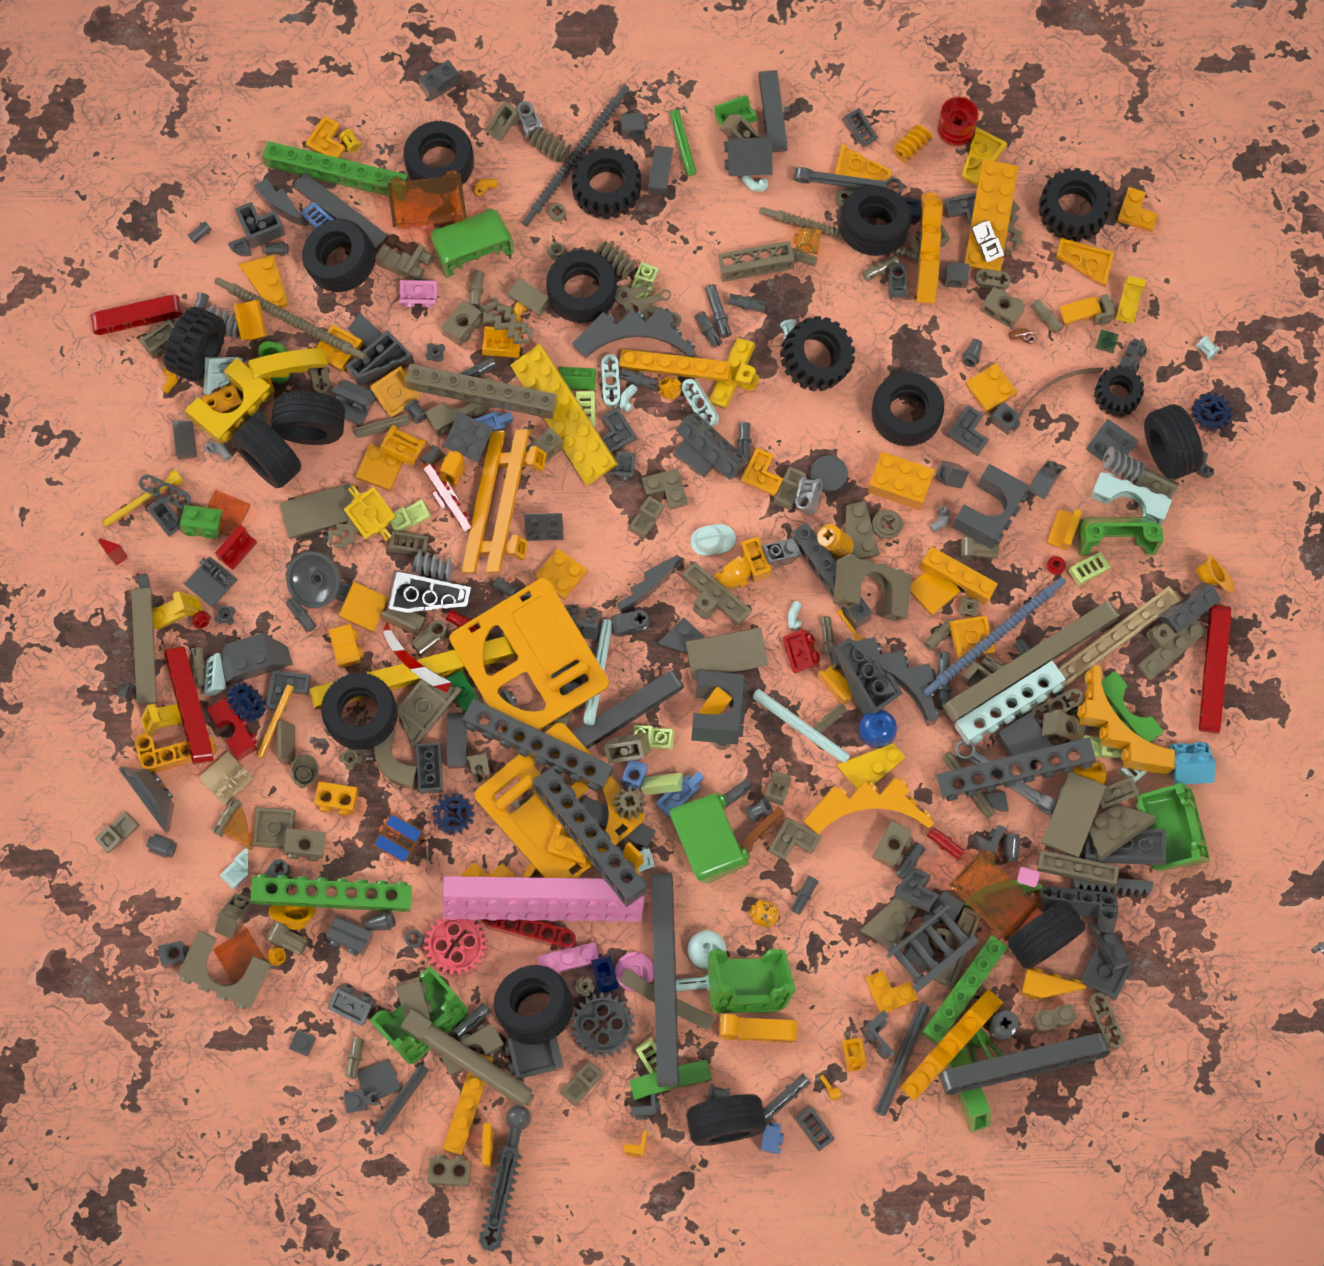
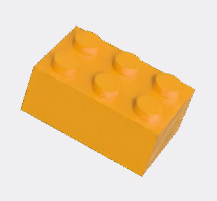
M881 451L869 484L868 493L922 510L935 469Z

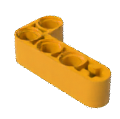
M141 734L135 740L139 762L143 769L149 770L151 773L192 763L191 756L184 755V751L188 749L187 741L157 749L154 740L148 734ZM209 737L214 756L217 746L213 739ZM150 741V745L147 748H141L143 742ZM173 754V758L170 761H165L166 755ZM149 759H154L152 766H146V762Z
M733 1014L720 1015V1039L797 1042L798 1021L738 1018V1015Z

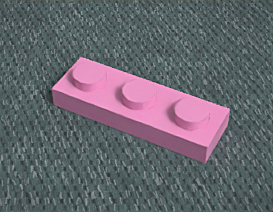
M595 942L537 956L539 965L547 966L558 973L600 963Z

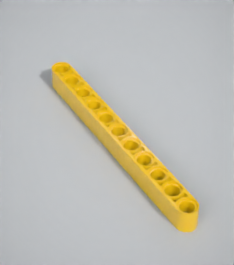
M506 636L485 641L483 651L484 666L518 656ZM456 650L417 660L440 677L455 674L460 670L462 672L467 671ZM404 664L367 673L383 680L391 691L418 684L420 680H423ZM333 682L310 689L314 709H321L325 692H327V689L330 688ZM366 696L355 697L348 702L366 698Z

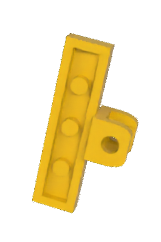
M737 338L727 362L732 364L729 382L717 381L709 399L713 406L727 409L737 386L748 391L756 389L760 378L755 374V368L747 365L756 346L754 342Z

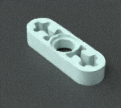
M608 354L601 361L603 399L607 407L615 408L620 404L618 359L616 356ZM608 361L613 363L612 372L608 371ZM613 377L616 379V383L608 385L605 382L606 379ZM610 391H613L614 402H610Z
M693 379L685 380L682 384V392L694 412L699 414L712 427L716 426L719 422V415L700 383ZM690 384L694 385L692 387L693 391H689ZM699 398L704 400L702 408H698L696 404ZM708 415H712L710 418L711 422L707 421Z

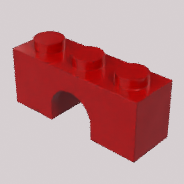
M226 697L208 707L207 711L218 729L226 725L235 727L234 735L227 739L226 743L236 760L239 761L258 750L255 745L258 741L253 733L248 734L245 729L248 727L245 719L241 720L238 715H234V709H229L231 704L226 702L228 699Z

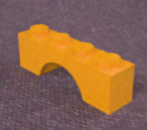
M932 546L926 551L918 566L919 569L933 577H941L954 582L965 590L967 596L972 599H978L983 605L990 600L998 583Z

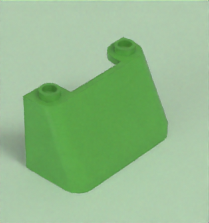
M492 208L452 225L436 228L430 235L431 243L446 278L455 275L454 269L456 267L461 269L462 264L493 252L499 255L500 251H504L506 256L515 253L513 240L498 210H493Z
M1085 517L1078 526L1079 555H1089L1091 548L1098 546L1099 541L1103 537H1135L1136 546H1142L1146 550V555H1156L1163 542L1161 526L1149 517Z
M1179 783L1137 795L1138 801H1136L1138 811L1156 816V822L1149 826V829L1166 830V865H1152L1153 869L1161 872L1210 861L1195 796L1190 786Z
M719 792L670 810V816L693 872L700 882L707 884L750 865L748 860L750 855L746 848L738 845L724 812L726 810L725 805L728 804L727 800Z
M720 949L711 950L708 955L709 998L711 1010L714 1013L778 1012L787 1006L796 991L785 950L770 949L763 955L762 959H728L727 953Z
M429 967L419 976L420 981L426 984L428 993L424 994L425 999L431 1002L433 1010L430 1013L429 1021L448 1034L466 1018L468 1009L457 994ZM401 1005L392 1013L388 1010L378 1011L370 1021L408 1064L417 1062L431 1049L422 1041L419 1042L400 1029L405 1020Z

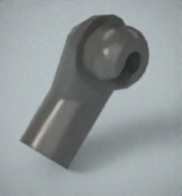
M1203 451L1204 461L1198 472L1202 477L1210 478L1214 475V469L1206 464L1208 453Z

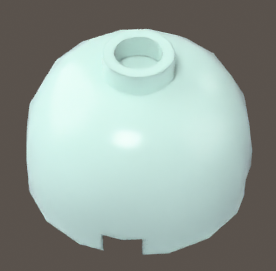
M703 930L692 936L688 942L687 953L694 966L702 970H708L707 958L710 951L720 949L726 952L727 948L721 935L715 931Z

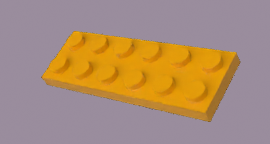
M983 159L970 227L989 220L995 237L998 238L1004 253L1019 166ZM970 228L964 263L969 264V268L1001 271L1003 256L986 262Z

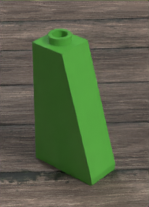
M963 1047L948 1064L949 1069L972 1063L966 1047ZM982 1088L958 1093L970 1131L974 1132L990 1127L991 1110Z

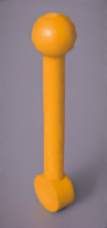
M839 609L837 615L844 620L855 636V641L863 640V637L857 634L845 617L844 611Z

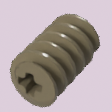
M539 127L531 137L530 145L536 147L538 151L542 150L544 155L548 154L549 158H554L555 162H562L568 156L572 145L568 144L565 147V140L559 143V136L553 139V132L547 135L548 129L545 128L541 131V127Z
M607 241L603 242L598 247L596 253L605 257L612 265L614 271H616V274L625 279L633 270L636 260L633 259L629 262L631 255L628 254L624 257L625 250L618 252L620 249L619 245L613 248L614 241L609 243Z

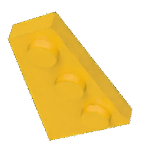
M976 127L971 149L962 172V179L977 187L982 160L996 162L1007 148V142Z
M892 743L840 763L836 767L857 789L863 782L868 784L871 781L875 785L903 762L906 757Z

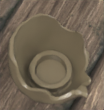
M309 755L297 757L290 768V776L294 783L302 789L316 782L319 774L316 759Z

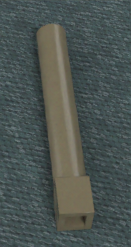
M414 1010L410 1011L400 1026L401 1030L419 1042L422 1041L519 1106L523 1107L524 1104L528 1106L534 1098V1095L531 1094L533 1089L454 1039Z

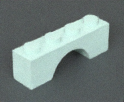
M1102 472L1090 497L1107 505L1117 498H1130L1139 504L1143 517L1151 518L1160 526L1172 502L1164 494L1153 493L1146 487L1135 486L1128 480H1120L1111 473Z

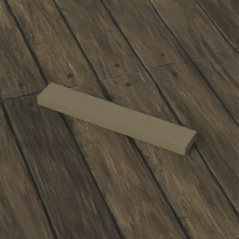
M131 589L137 704L157 703L152 589Z

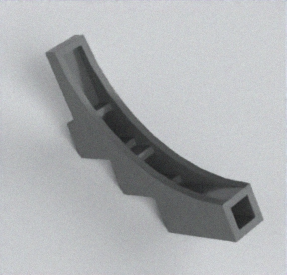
M662 307L646 322L644 321L646 318L639 311L635 312L632 309L617 325L615 324L617 320L610 313L606 315L603 312L571 343L585 359L597 349L610 342L633 337L653 338L666 342L682 351L688 357H693L696 354L694 344L688 339L685 341L677 327H671L675 322L673 319L675 315L668 308L664 310Z
M875 637L854 641L866 652V655L872 661H876L880 665L879 667L884 672L893 676L896 683L913 698L921 710L927 726L935 725L939 718V711L936 706L934 707L932 701L934 694L931 693L927 697L923 693V690L936 680L935 670L931 669L930 663L907 668L909 667L908 658L906 655L904 656L902 650L880 655L882 653L879 642H876ZM831 646L828 654L833 670L842 669L834 649L836 646Z

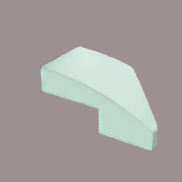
M247 848L234 858V862L220 874V878L233 890L248 877Z

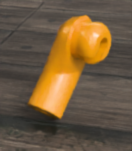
M497 178L479 180L473 188L474 194L482 196L488 188H498Z
M519 302L515 304L511 314H517L516 323H523L521 314L528 310V308Z
M164 367L163 373L165 374L166 382L160 389L168 394L178 382V377Z

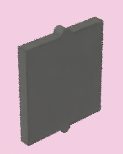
M389 1059L357 1073L361 1083L360 1089L365 1090L366 1096L371 1092L379 1091L380 1094L373 1096V1101L401 1090L396 1077L397 1072H394Z

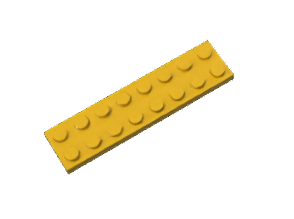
M539 343L510 365L525 388L557 394L554 418L544 419L548 426L563 440L562 448L587 486H590L619 465L542 344Z

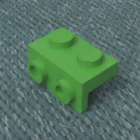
M747 95L714 106L716 121L720 127L729 115H742L749 124L757 121V116L750 106Z
M185 505L180 522L181 531L190 537L203 536L207 539H219V528L223 512L219 509Z

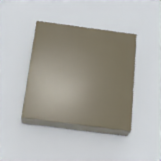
M256 807L252 846L283 849L284 832L287 828L294 829L296 810Z

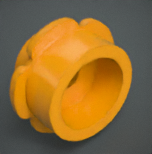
M277 946L272 947L268 951L267 956L269 963L276 966L282 964L286 959L284 949Z

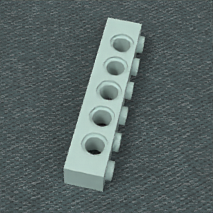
M1051 661L957 720L954 727L967 745L972 742L977 744L983 739V735L988 732L989 734L996 732L1000 728L999 725L1004 722L1006 724L1010 723L1016 718L1015 715L1018 713H1026L1035 702L1040 704L1048 698L1047 695L1051 692L1054 694L1063 689L1062 685L1066 679L1054 662ZM1044 681L1048 687L1042 688L1038 682ZM1028 691L1032 697L1026 698L1022 692ZM1012 701L1015 703L1016 707L1010 708L1007 706L1006 702ZM996 711L1000 717L993 718L990 712ZM977 721L982 722L984 727L977 728L974 723Z

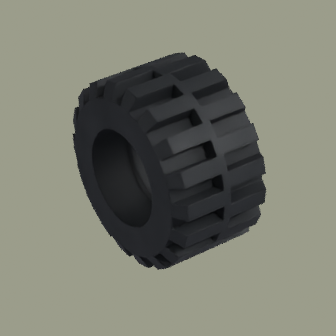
M1118 365L1115 369L1112 366L1109 368V371L1106 369L1099 377L1094 397H1096V404H1100L1099 409L1101 411L1103 409L1106 410L1105 414L1109 415V413H1112L1113 417H1117L1120 414V417H1124L1126 413L1129 415L1133 410L1137 409L1144 394V382H1140L1142 377L1136 375L1137 371L1134 369L1130 371V367L1122 368V365ZM1121 385L1127 389L1129 396L1125 398L1116 397L1111 393L1109 387Z

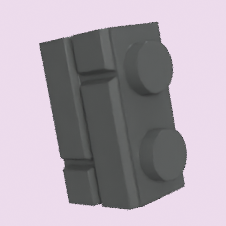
M336 916L326 935V939L330 941L329 945L337 949L340 946L347 948V953L357 957L358 954L364 956L374 934L372 931Z

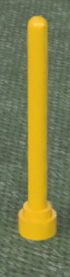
M176 469L171 471L170 475L167 476L168 479L164 481L173 486L184 482ZM160 484L154 487L155 489L152 491L153 493H156L157 487ZM168 486L161 487L160 492L168 488ZM146 492L104 519L103 525L106 527L154 497V495Z

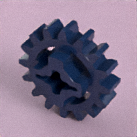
M1207 392L1206 397L1201 394L1199 399H1195L1194 405L1191 407V411H1194L1191 417L1196 418L1194 424H1200L1198 429L1205 427L1206 432L1212 429L1213 433H1215L1217 428L1223 430L1224 425L1227 426L1229 424V420L1232 417V414H1230L1232 407H1227L1229 400L1224 402V395L1219 398L1217 397V392L1213 396H1211L1210 392Z
M238 682L228 690L226 702L231 704L229 709H234V715L239 714L241 720L246 718L247 722L250 720L255 722L264 715L266 708L263 706L266 702L261 700L263 696L258 695V690L254 691L252 685L247 687L246 683L240 684Z
M452 793L451 798L446 794L444 801L439 798L440 805H434V809L437 812L432 813V816L436 818L434 824H439L438 830L444 829L445 835L450 831L452 836H455L457 831L462 835V829L469 830L468 823L473 824L474 821L471 817H475V812H470L474 809L473 805H468L470 800L468 798L463 800L462 794L456 798L455 793ZM443 809L445 812V816L441 820V812ZM466 809L467 815L466 819L464 820L462 814L465 812L464 810ZM449 810L453 813H457L458 818H455L454 816L451 817ZM458 824L459 826L451 827L450 825Z

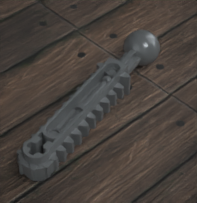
M512 1106L506 1114V1122L510 1127L508 1139L504 1149L498 1151L502 1158L496 1159L500 1166L494 1167V1170L498 1172L497 1175L492 1176L496 1183H491L490 1186L494 1188V1191H489L488 1193L492 1196V1199L487 1200L491 1206L485 1208L489 1215L483 1216L487 1223L481 1224V1227L485 1230L479 1233L480 1240L478 1242L483 1247V1250L494 1252L499 1247L501 1248L502 1240H504L501 1233L506 1230L502 1228V1225L507 1224L504 1216H509V1213L505 1210L506 1208H511L507 1201L513 1199L509 1192L515 1191L511 1184L517 1183L513 1176L519 1174L515 1171V1168L521 1167V1164L516 1161L523 1159V1156L518 1154L522 1130L526 1129L531 1122V1113L525 1106ZM489 1227L497 1230L493 1234L496 1242H492L491 1245H488V1241L485 1240L486 1236L490 1237L491 1235Z

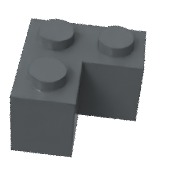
M252 202L235 208L251 248L286 235L276 210L259 217Z

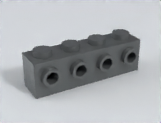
M696 412L686 416L676 429L686 441L729 480L741 475L750 462Z

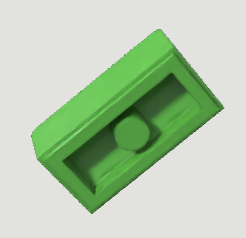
M559 367L560 374L571 390H595L596 368Z

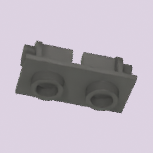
M1143 338L1140 341L1137 339L1130 341L1125 352L1130 357L1123 356L1119 364L1122 365V368L1128 366L1130 371L1134 369L1138 372L1140 361L1147 353V346Z

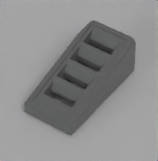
M860 107L843 117L844 124L863 148L878 139L877 134ZM857 117L858 120L853 123L852 119ZM859 123L862 124L861 127L856 128V125H858ZM864 128L867 130L863 134L859 133V131L863 130ZM870 134L871 137L864 141L863 137Z
M806 1106L793 1117L818 1151L835 1140L812 1106ZM810 1113L811 1117L803 1122L802 1119ZM815 1120L816 1124L808 1129L807 1126ZM820 1127L822 1130L813 1136L812 1133ZM826 1134L827 1137L818 1143L817 1139Z

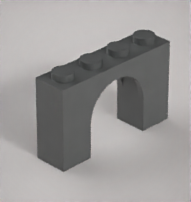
M989 464L981 476L977 487L995 496L1001 502L1004 512L997 516H986L964 504L955 518L952 528L992 549L995 543L999 545L1003 539V530L1007 531L1012 524L1011 517L1017 516L1021 508L1018 506L1020 502L1024 504L1029 495L1026 492L1029 485Z
M698 671L696 698L708 699L718 686L733 699L729 704L731 709L724 714L694 713L691 741L738 745L739 737H743L744 725H740V722L744 723L745 711H741V708H745L746 697H742V695L747 693V683H744V675Z

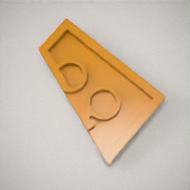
M842 144L835 174L886 181L891 177L892 170L874 160L870 161L863 157L861 153L854 152L848 149V146Z
M1061 238L1056 258L1103 287H1106L1115 252Z
M274 255L238 264L261 298L268 300L269 303L272 302L277 307L284 308L289 306Z

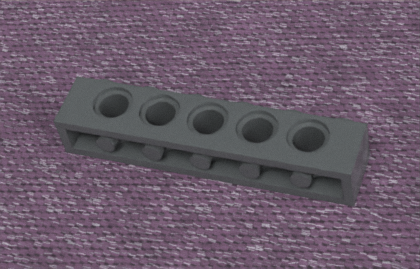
M806 522L793 530L790 538H795L801 555L833 598L837 563L828 550L818 542L817 535ZM861 596L859 605L850 608L838 605L855 629L869 621L872 617L873 612Z

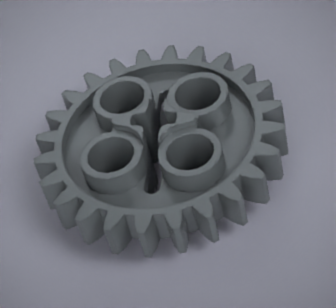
M602 992L600 998L593 994V1000L590 1001L589 998H585L587 1004L579 1003L581 1010L574 1009L578 1016L571 1017V1020L576 1022V1024H572L570 1027L576 1029L572 1033V1037L578 1036L575 1043H582L581 1051L588 1048L587 1055L593 1051L595 1058L598 1057L599 1053H602V1057L605 1059L606 1053L613 1057V1051L616 1050L620 1054L621 1046L627 1049L625 1041L632 1042L628 1035L635 1034V1031L630 1029V1027L635 1026V1023L630 1022L634 1015H628L631 1008H624L626 1001L618 1003L619 996L612 1000L611 993H609L607 998H604ZM606 1007L608 1009L607 1015H598V1008ZM615 1012L616 1015L606 1024L607 1029L601 1028L597 1035L591 1039L590 1036L600 1027L599 1022L605 1023L609 1016ZM615 1020H619L623 1023L621 1029L615 1030L611 1026ZM587 1021H591L595 1025L591 1031H586L583 1028L584 1023ZM599 1036H608V1043L600 1044L598 1042Z

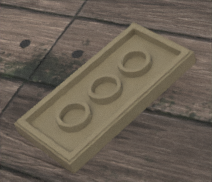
M353 483L279 503L289 539L336 527V523L347 524L348 516L343 509L350 505L354 499L348 491L349 488H352Z
M761 627L685 641L692 679H697L698 671L730 673L768 666Z
M1069 772L1041 844L1079 858L1106 786L1076 773Z

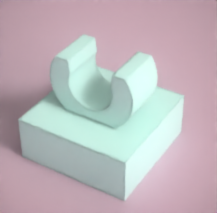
M642 847L640 853L643 855L644 864L638 868L639 872L655 866L649 848Z

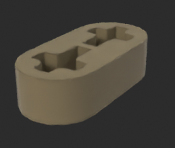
M981 269L976 274L975 282L981 288L992 289L996 287L997 289L1006 290L1010 285L1011 277L1006 272ZM982 275L986 276V281H982ZM1000 278H1004V284H1000Z
M327 366L321 368L322 376L318 375L317 368H310L315 392L328 395L331 391V384ZM320 381H323L324 383V390H321L319 388Z

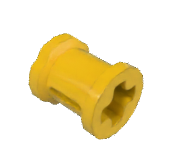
M347 129L339 136V139L347 146L348 153H355L362 146L361 141H358L355 137L353 129Z

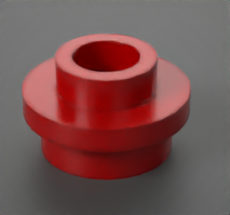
M1053 556L1047 561L1046 567L1051 574L1059 575L1064 572L1066 563L1063 558ZM1053 563H1059L1060 567H1054Z
M205 611L197 612L192 617L193 626L195 628H205L209 624L211 616L205 613Z

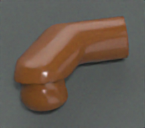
M1026 328L1009 332L1011 341L1021 339L1028 344L1036 342V335Z

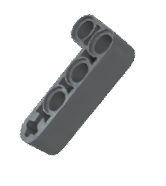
M1045 886L1040 890L1037 904L1040 911L1045 912L1056 904L1067 901L1071 903L1079 916L1097 918V927L1100 931L1111 933L1115 930L1118 917V901L1114 894Z

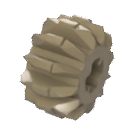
M631 786L628 787L627 792L621 788V794L616 793L614 797L617 800L613 801V805L617 806L614 812H621L620 818L628 815V820H631L632 815L636 819L639 818L638 812L643 814V807L646 806V801L642 800L645 795H638V788L631 792ZM631 800L633 804L628 807L626 806V801L629 802Z

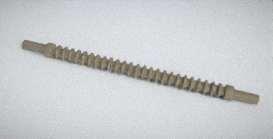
M764 207L760 208L759 214L776 218L779 222L785 221L786 224L790 222V225L795 224L796 227L800 225V228L804 226L805 229L810 228V231L814 229L815 232L820 231L821 234L824 232L825 235L830 234L831 237L835 235V238L840 237L841 240L843 239L839 227L836 229L835 226L830 227V224L826 226L825 223L820 224V221L815 223V220H805V217L801 219L800 216L795 217V214L792 216L790 213L785 214V211L782 210L778 212ZM905 246L891 253H896V256L898 254L901 257L906 256V259L910 257L913 261H917L920 258V254L916 255L914 250H911V248L906 249Z
M219 277L215 279V284L228 290L231 295H236V297H240L245 302L259 300L262 311L265 310L266 313H270V315H274V317H278V319H282L284 322L286 321L287 324L291 323V326H295V328H299L305 333L308 332V335H312L322 342L325 341L326 344L329 343L330 346L342 350L345 354H351L363 361L366 360L367 354L354 348L351 343L345 342V340H341V338H337L335 335L333 336L332 333L328 334V331H324L318 326L315 327L314 324L311 325L310 322L298 318L297 315L294 316L293 313L290 314L289 311L281 309V307H277L275 304L273 305L272 302L269 303L268 300H264V298H260V296H256V294H252L250 291L248 292L247 289H243V287L235 283L231 284Z

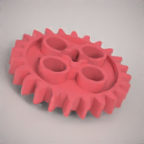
M436 919L438 925L430 924L433 931H426L430 938L424 939V942L429 944L424 947V950L430 951L426 958H433L430 961V965L437 964L436 971L443 968V975L450 971L451 977L454 976L455 972L461 977L462 971L469 975V968L476 970L474 964L482 965L479 958H486L482 951L488 950V947L483 945L488 942V938H482L486 931H479L482 928L481 923L475 925L477 920L469 921V919H443V921ZM453 926L460 928L459 933L456 935L449 934V930ZM467 930V934L461 938L463 932ZM468 938L475 940V944L472 947L465 946V941ZM459 941L460 947L455 946L453 948L452 942ZM440 942L447 943V948L444 951L437 950V945ZM451 951L449 957L445 959V955H447ZM461 954L463 959L461 962L455 963L452 961L453 956Z

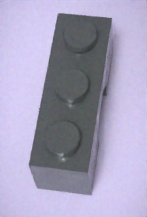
M1200 583L1187 593L1189 598L1179 605H1172L1158 616L1161 622L1167 624L1174 633H1179L1221 600L1212 584Z

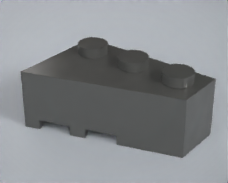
M387 330L362 351L367 354L365 361L355 357L346 365L348 374L360 386H363L386 376L399 366L403 369L409 366V364H414L413 355Z

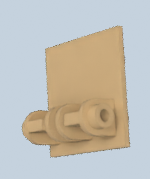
M226 752L199 779L226 805L231 798L253 780V777L229 752Z

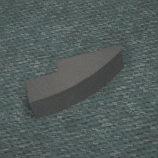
M655 146L648 193L667 194L673 155L672 147Z
M267 178L254 185L258 196L271 210H276L278 215L300 226L304 224L302 216L283 188L276 192Z
M448 713L447 715L448 769L468 768V729L464 727L465 725H463L462 720L465 713Z

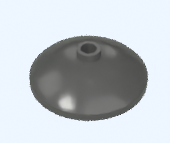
M317 551L304 552L292 560L287 570L286 581L288 590L292 597H295L299 604L305 607H324L330 604L339 593L341 586L339 569L335 562L324 553ZM317 575L321 577L320 581L317 579Z

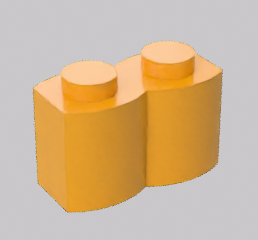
M448 451L439 469L441 482L445 480L453 488L457 487L466 469L465 460L461 453Z
M351 624L328 629L338 668L361 663L360 658L364 656L361 646L357 647L356 640L359 639L357 629H352Z

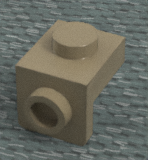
M1104 294L1099 299L1102 313L1096 315L1094 319L1095 325L1109 324L1115 315L1113 300L1109 298L1108 294Z
M773 771L765 799L783 806L791 776Z

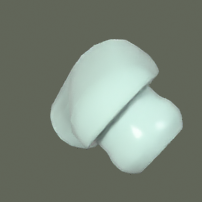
M743 176L741 179L751 191L763 192L769 185V182L764 178L754 181L750 176Z
M631 384L621 394L619 406L625 412H630L633 405L629 403V400L637 392L635 385Z
M798 601L793 602L788 612V626L790 629L799 630L802 624L800 620H796L802 604Z

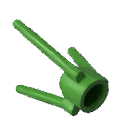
M981 1028L967 1043L973 1063L978 1062L974 1046L976 1048L982 1047L989 1059L993 1058L986 1043L991 1046L999 1057L1004 1056Z

